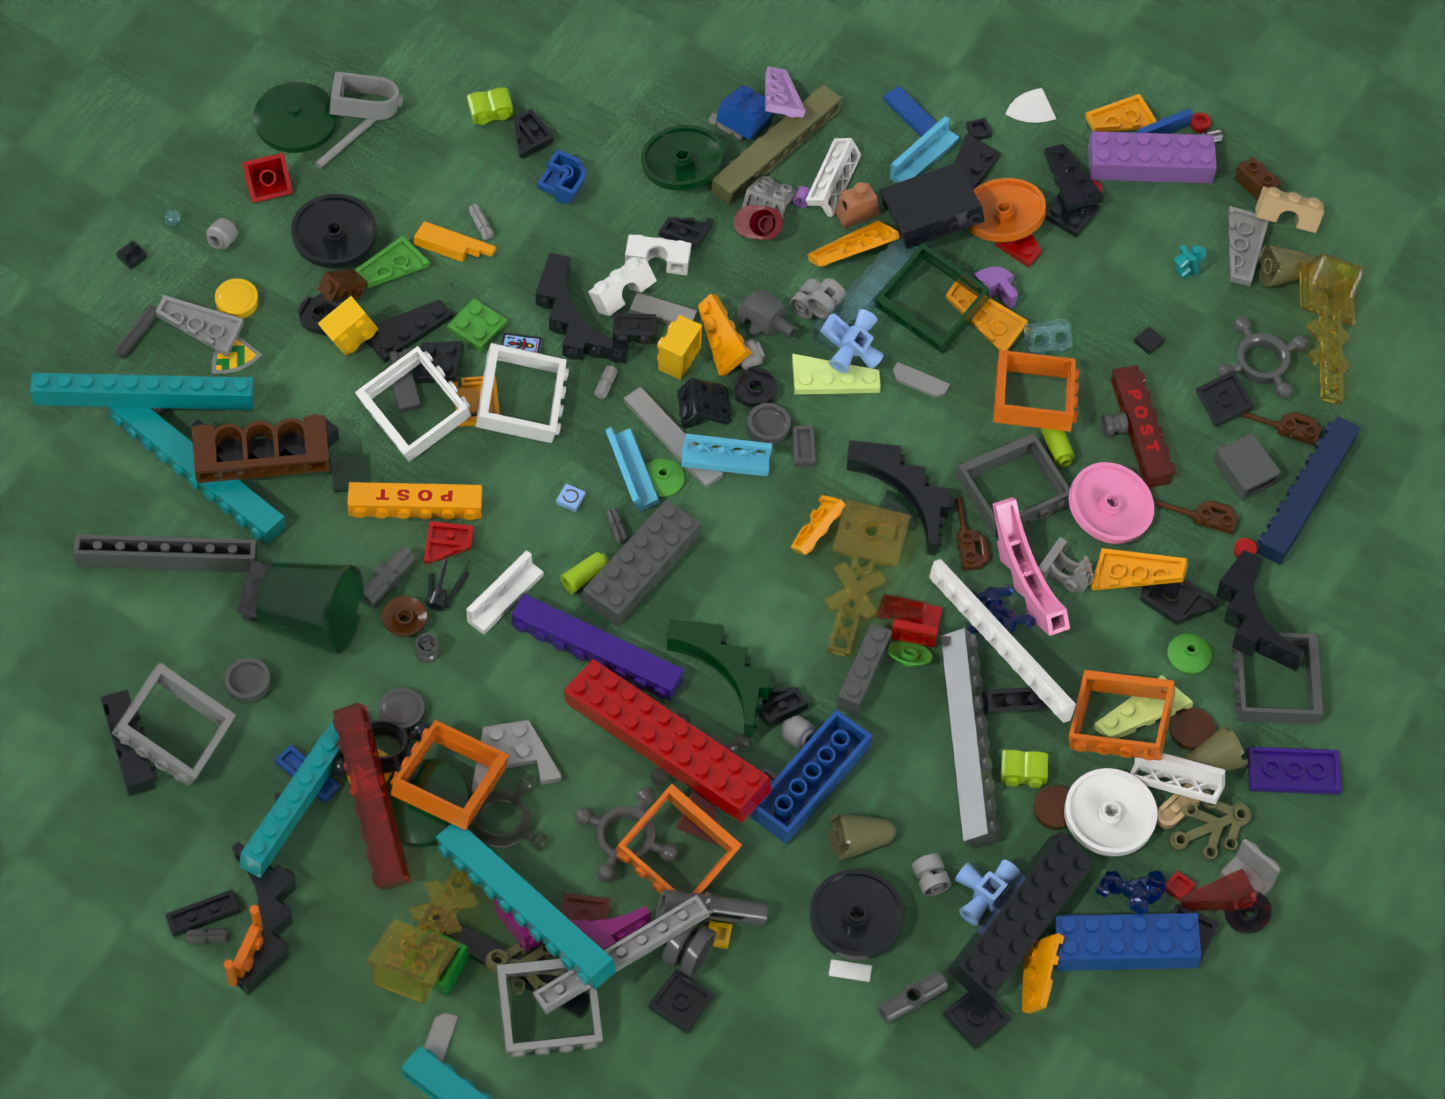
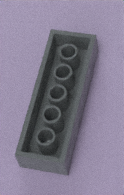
M665 500L583 589V603L613 625L619 627L699 539L701 523L668 500Z

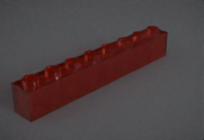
M357 702L334 710L332 722L334 729L339 734L338 746L341 753L344 754L345 762L343 766L351 782L349 790L356 801L355 813L361 821L362 828L360 833L367 845L366 857L372 865V881L377 888L385 891L410 883L411 878L367 707Z

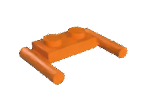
M252 905L249 909L252 924L234 962L228 959L223 963L228 985L231 987L237 985V977L243 978L245 972L250 971L254 961L252 957L255 951H259L263 944L264 938L261 934L263 924L257 905Z

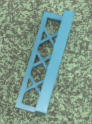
M944 116L891 163L890 179L899 183L922 175L959 142V136L949 130L950 119L947 116Z
M612 427L606 429L622 475L636 507L641 512L659 504V498L633 431L629 428L616 434Z
M686 434L682 446L681 467L768 476L772 443ZM689 442L699 443V445H689ZM713 445H720L721 447H720V448H713V447H711V446H713ZM736 447L742 448V450H740V451H738V450H733V449L736 448ZM756 450H764V451H765V454H764V453H755L754 451H756Z

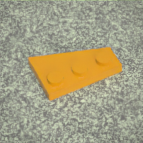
M825 495L820 496L818 500L821 503L819 508L812 510L809 515L811 517L810 523L801 528L790 547L793 551L806 555L814 549L817 540L828 532L830 524L841 516L842 509L846 506L841 499Z
M1059 933L1037 940L1023 958L1022 1011L1027 1014L1046 1009L1053 983L1052 978H1050L1053 965L1058 964L1059 956L1056 954L1059 944H1063L1064 936Z

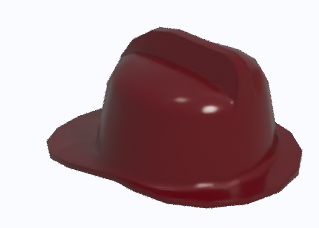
M746 205L740 208L734 218V226L741 236L750 239H773L779 234L783 225L780 212L768 206Z

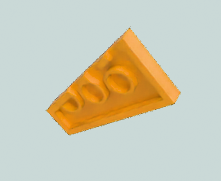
M1102 548L1091 588L1095 591L1183 582L1188 560L1187 558Z

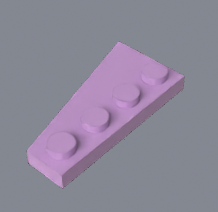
M767 67L765 73V111L785 114L791 118H803L806 110L787 70Z

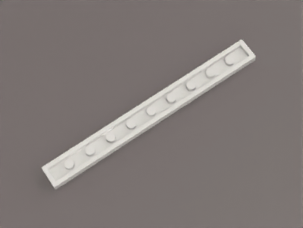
M941 559L934 561L929 576L932 582L996 649L999 655L1008 662L1012 669L1021 676L1063 723L1070 721L1076 706L1075 702Z

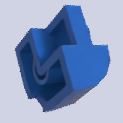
M557 149L547 163V170L537 183V188L556 196V202L569 204L584 184L586 169L582 165L581 160Z

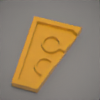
M1140 94L1097 108L1085 114V119L1094 132L1138 130L1157 122Z

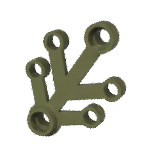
M1202 801L1206 809L1214 808L1226 814V816L1218 818L1199 810L1194 803L1186 804L1182 809L1185 817H1193L1207 824L1186 833L1182 831L1174 832L1168 839L1170 848L1180 851L1187 847L1189 841L1211 832L1207 846L1202 850V856L1206 860H1212L1218 854L1216 847L1223 827L1231 824L1228 836L1222 842V847L1228 852L1235 850L1238 846L1236 838L1240 827L1246 825L1251 819V812L1246 805L1236 803L1230 806L1217 801L1216 805L1213 804L1211 806L1207 802ZM1187 807L1193 809V814L1187 812ZM1237 811L1243 813V818L1237 816ZM1177 836H1180L1183 839L1182 844H1179L1177 842ZM1227 840L1232 841V848L1227 846ZM1207 849L1213 851L1212 857L1207 855Z
M517 942V944L506 951L500 949L491 951L486 956L485 964L490 971L496 972L497 965L533 962L541 958H551L552 955L543 950L546 947L542 943L540 948L521 960L512 959L518 954L526 955L530 952V950L526 952L524 948L520 947V943ZM565 972L546 973V974H548V975H555V976H561V975L565 974ZM537 975L524 976L535 988L534 992L546 985ZM517 977L506 978L511 984L510 990L513 994L521 995L524 992V980ZM514 985H520L522 988H516Z

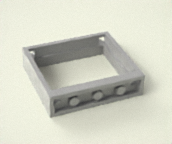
M159 663L151 672L111 734L120 739V743L135 749L139 756L154 762L158 769L173 775L177 782L180 780L189 786L199 775L236 715L162 663ZM155 682L219 725V728L193 769L128 725Z
M561 959L497 965L496 974L505 1055H511V1058H521L526 1056L525 1053L535 1052L536 1056L550 1054L549 1050L559 1049V1053L574 1051V1047H583V1050L598 1048L597 1045H601L603 1038L597 989L595 990L593 987L588 989L594 1035L513 1044L506 978L569 970L562 964Z

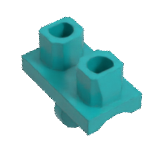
M1183 244L1179 247L1180 255L1173 260L1177 266L1175 271L1182 279H1185L1191 273L1196 277L1200 274L1199 263L1206 259V251L1202 246L1198 245L1191 247L1187 251V247Z

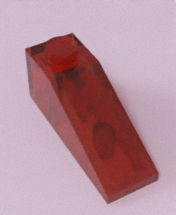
M1242 868L1179 897L1181 906L1192 911L1237 910L1250 907L1256 901V894Z

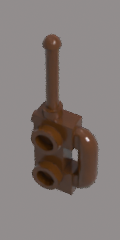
M1248 412L1241 415L1243 418L1246 417L1273 426L1274 429L1278 430L1277 434L1313 446L1316 445L1322 427H1319L1316 419L1297 412H1290L1287 416L1283 415L1281 422H1275Z
M957 497L955 502L957 503L961 528L956 535V541H958L957 549L960 550L961 566L963 571L982 570V565L987 564L990 559L987 539L984 535L977 534V530H968L965 523L963 500L961 497ZM979 544L981 554L976 553L975 545Z
M1161 500L1156 502L1157 507L1190 516V518L1194 519L1193 523L1199 526L1202 525L1206 528H1212L1233 535L1239 516L1235 515V510L1231 506L1212 500L1205 501L1203 504L1199 503L1197 511H1190L1161 502ZM1211 509L1216 510V511H1219V512H1222V513H1225V514L1223 515V514H1220V513L1213 512Z

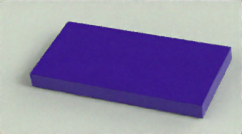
M1272 747L1247 748L1249 791L1340 795L1342 792L1339 750Z

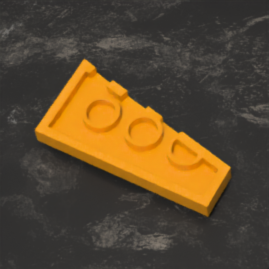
M877 220L808 253L807 256L809 262L818 267H823L829 263L900 239L897 230Z
M956 281L946 293V299L962 315L977 298L976 295ZM990 298L970 323L998 350L1009 351L1027 327L1028 320Z
M710 294L698 304V308L718 374L726 376L752 352L749 348L745 347L743 337L736 332V326L727 317L728 312L719 297L715 294Z

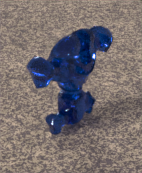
M1009 584L1002 588L991 586L985 589V591L975 593V590L972 591L979 601L986 600L985 606L1011 635L1016 628V624H1026L1027 628L1035 625L1036 620L1030 615L1029 610H1026V615H1015L1014 611L1001 606L1003 601L1000 597L1007 595L1010 597L1014 592ZM968 622L965 624L966 629L972 634L979 633L973 625L970 626Z
M1117 870L1107 871L1100 881V886L1095 888V892L1104 898L1110 893L1116 895L1123 893L1125 897L1131 900L1128 905L1129 908L1140 916L1147 912L1149 904L1158 901L1166 890L1165 875L1160 870L1149 872L1148 877L1125 881L1118 874Z

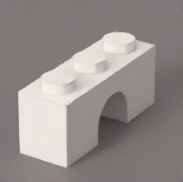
M629 234L625 252V264L632 257L646 259L647 262L652 258L658 257L666 261V273L687 276L691 257V243L681 240L674 241Z
M632 257L620 269L612 271L605 280L597 282L588 293L598 313L611 316L625 305L622 298V290L626 284L630 290L643 292L657 280L646 259Z

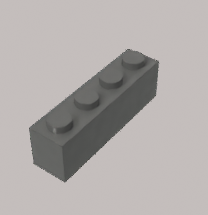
M871 623L838 695L836 709L856 717L858 716L890 645L892 630Z

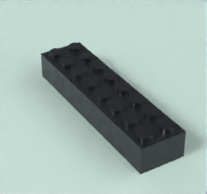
M1063 831L1050 836L946 971L979 1003L992 999L1095 865V862Z

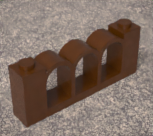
M312 414L303 417V421L297 418H287L277 423L275 427L266 421H256L247 425L244 430L235 424L220 425L216 429L214 425L206 424L192 427L194 468L197 483L330 471L325 415ZM290 433L301 435L305 440L306 454L280 456V440ZM259 436L270 438L274 442L275 457L249 459V443L252 439ZM227 439L240 441L243 447V460L218 462V446Z

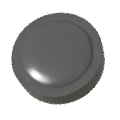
M759 404L748 415L747 430L749 435L757 442L772 443V445L778 444L788 436L790 431V416L783 407L777 404Z
M256 658L237 660L227 669L224 678L229 695L236 701L251 703L263 698L268 693L272 681L266 664Z
M409 688L392 689L381 698L379 703L380 720L394 722L409 732L413 730L417 723L422 722L425 716L422 697L416 691Z

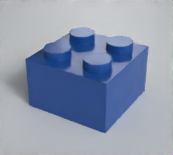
M741 85L721 101L716 121L751 140L771 123L774 113L765 111V96L758 94L747 86Z

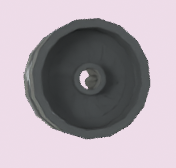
M697 923L668 941L662 955V962L671 967H675L680 963V972L689 977L695 976L709 955L717 932L706 926L698 930Z

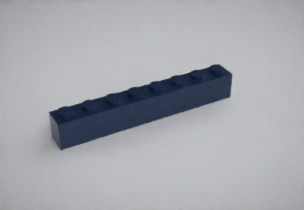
M1339 416L1336 417L1333 423H1328L1324 430L1326 434L1324 439L1321 437L1318 439L1314 447L1316 452L1314 454L1310 453L1305 462L1307 467L1305 470L1301 468L1295 479L1298 482L1296 485L1291 484L1286 493V496H1288L1287 500H1281L1276 510L1278 515L1270 518L1266 526L1268 528L1267 533H1261L1257 544L1260 545L1257 554L1281 565L1355 442L1361 427Z

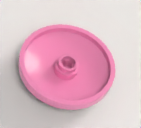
M1109 462L1092 464L1084 468L1071 484L1069 506L1074 519L1085 532L1100 541L1111 544L1132 542L1147 530L1153 520L1154 501L1148 486L1135 472L1122 465Z

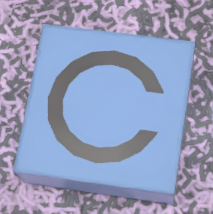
M565 484L556 500V504L577 512L586 496V492Z

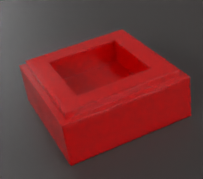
M1177 870L1164 885L1163 890L1182 903L1195 888L1196 883Z

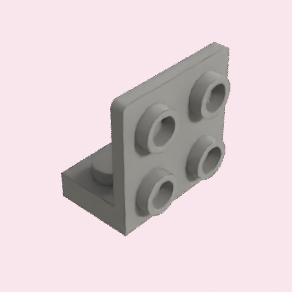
M761 176L747 188L742 207L746 205L772 207L780 212L783 219L786 206L795 197L797 190L788 184H780L770 177Z
M1244 839L1241 842L1236 857L1220 872L1219 876L1238 892L1242 890H1255L1265 896L1272 889L1281 869L1278 867L1277 862L1264 855L1255 843Z

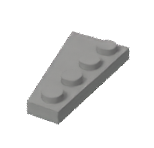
M166 295L163 296L156 310V317L226 357L229 356L244 325V319Z

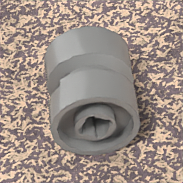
M826 278L806 300L807 307L817 317L826 319L845 298V290L835 280Z
M808 279L800 288V291L789 301L792 310L798 316L810 319L814 315L808 309L806 300L817 290V287L821 284L819 281Z
M936 853L920 857L912 864L916 878L920 879L919 885L925 897L939 895L947 891L952 885L947 872L943 871L945 867L940 855Z

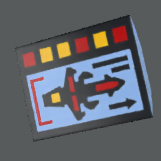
M504 332L501 345L540 354L542 337Z

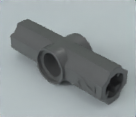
M401 547L387 563H381L374 571L372 579L358 593L363 603L369 607H374L388 591L395 590L400 584L402 576L416 562V556L408 548Z
M936 971L917 983L908 984L902 992L878 1005L877 1009L884 1022L889 1025L909 1012L918 1011L923 1004L947 991L949 986L942 973ZM908 995H916L918 1000L912 1001L908 998Z

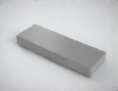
M636 293L630 307V313L656 314V321L668 325L672 321L675 322L679 315L692 321L695 320L697 310L641 293Z

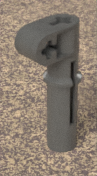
M666 889L663 890L655 910V919L695 895H698L710 913L709 917L702 920L705 922L713 919L763 926L768 915V907L765 902L712 896L710 892L696 894Z

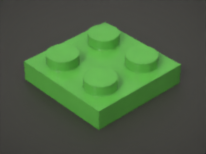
M473 298L447 325V331L477 351L482 352L507 325V319Z

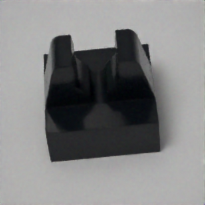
M134 240L116 252L117 258L130 270L147 258L146 253Z

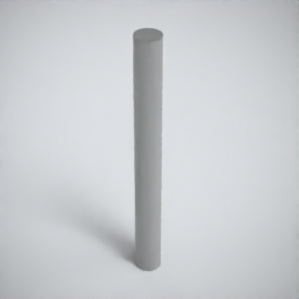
M365 119L316 161V166L319 169L324 167L377 120Z

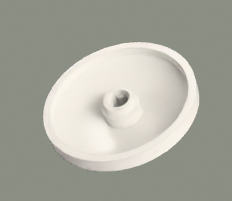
M1104 768L1090 771L1075 781L1065 801L1064 816L1069 831L1082 846L1092 852L1105 856H1123L1140 849L1150 839L1157 822V806L1151 791L1140 779L1122 770Z

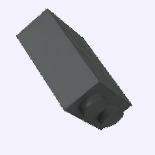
M1253 433L1247 436H1240L1229 445L1223 444L1216 450L1213 462L1241 501L1278 484L1281 471Z

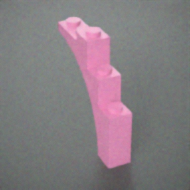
M1012 497L993 503L999 536L997 545L1000 561L1011 569L1014 589L1025 598L1029 619L1049 636L1070 629L1067 609L1052 593L1033 557L1022 526L1016 499Z

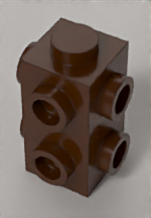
M1254 157L1247 161H1242L1236 168L1235 180L1257 200L1263 186L1268 188L1276 187L1278 189L1281 187L1282 182L1279 181L1278 177L1270 173Z
M354 269L330 271L323 275L317 290L330 302L344 301L350 296L353 299H359L363 295L368 281Z

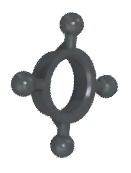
M1238 317L1234 321V329L1245 336L1237 350L1238 363L1234 365L1222 364L1218 368V376L1221 377L1234 370L1235 373H1241L1251 382L1275 384L1277 386L1276 394L1281 399L1291 397L1293 388L1291 384L1282 380L1281 375L1286 372L1290 364V351L1302 352L1306 350L1309 344L1308 339L1304 335H1296L1292 342L1285 344L1281 339L1271 334H1253L1250 330V320L1246 317ZM1265 347L1274 351L1279 356L1281 365L1272 372H1259L1247 364L1244 354L1250 348Z
M642 787L638 790L636 794L638 802L635 807H616L608 811L602 818L594 816L592 811L586 807H581L575 812V821L579 825L586 826L591 824L597 827L598 843L603 852L609 857L606 864L601 865L597 870V877L600 881L605 883L611 882L615 878L616 872L614 867L616 863L626 864L617 857V852L608 844L605 837L607 829L614 822L623 819L633 820L638 823L645 815L643 811L645 806L650 805L654 801L655 794L651 788ZM650 819L643 827L647 835L646 841L633 853L639 859H642L648 852L654 851L659 853L661 859L666 862L675 860L678 854L676 846L671 843L662 845L654 841L655 827Z

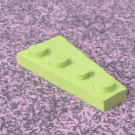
M792 354L794 394L880 393L879 370L850 365L847 373H840L830 366L829 360Z
M1162 675L1157 678V679H1165V680H1167V679H1166L1164 676H1162ZM1176 687L1171 716L1175 715L1178 710L1183 708L1187 710L1193 707V701ZM1132 696L1095 723V730L1103 737L1122 738L1136 732V728L1143 725L1150 726L1155 723V720L1160 719L1165 700Z

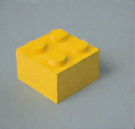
M352 296L318 323L345 356L354 353L364 341L371 339L375 332L379 330Z
M679 315L675 322L672 321L670 323L667 335L661 337L658 342L657 348L659 353L657 360L658 370L681 380L701 349L702 325Z

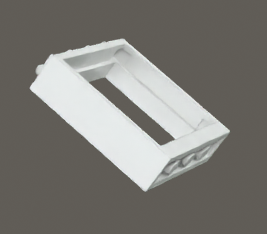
M491 343L486 357L475 427L552 443L554 436L559 435L561 423H557L558 417L561 418L564 406L560 404V401L564 399L566 393L563 381H567L569 369L566 368L567 360ZM497 360L557 373L549 425L489 413Z
M418 346L355 392L360 402L408 462L472 416L468 409L471 406L465 397L462 396L460 398L456 394L458 392L456 386L452 381L447 383L444 379L446 375L439 366L434 367L431 363L434 360L427 351L423 353ZM421 363L458 410L408 446L372 399Z

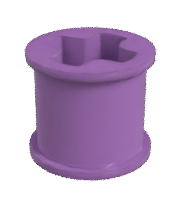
M805 186L798 187L792 202L797 207L806 208L808 204L805 200L810 189Z

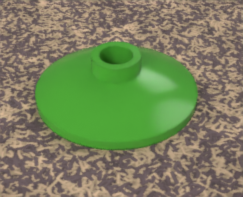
M656 459L646 465L658 497H670L682 489L685 475L679 464L669 459Z
M1185 633L1172 639L1167 649V656L1171 665L1178 671L1186 674H1197L1204 671L1210 665L1212 650L1207 641L1202 637ZM1188 648L1193 649L1194 652L1188 651Z
M896 641L888 646L889 655L907 667L925 665L932 660V653L922 645Z

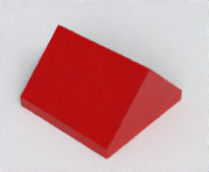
M283 152L242 162L244 178L252 203L293 193Z

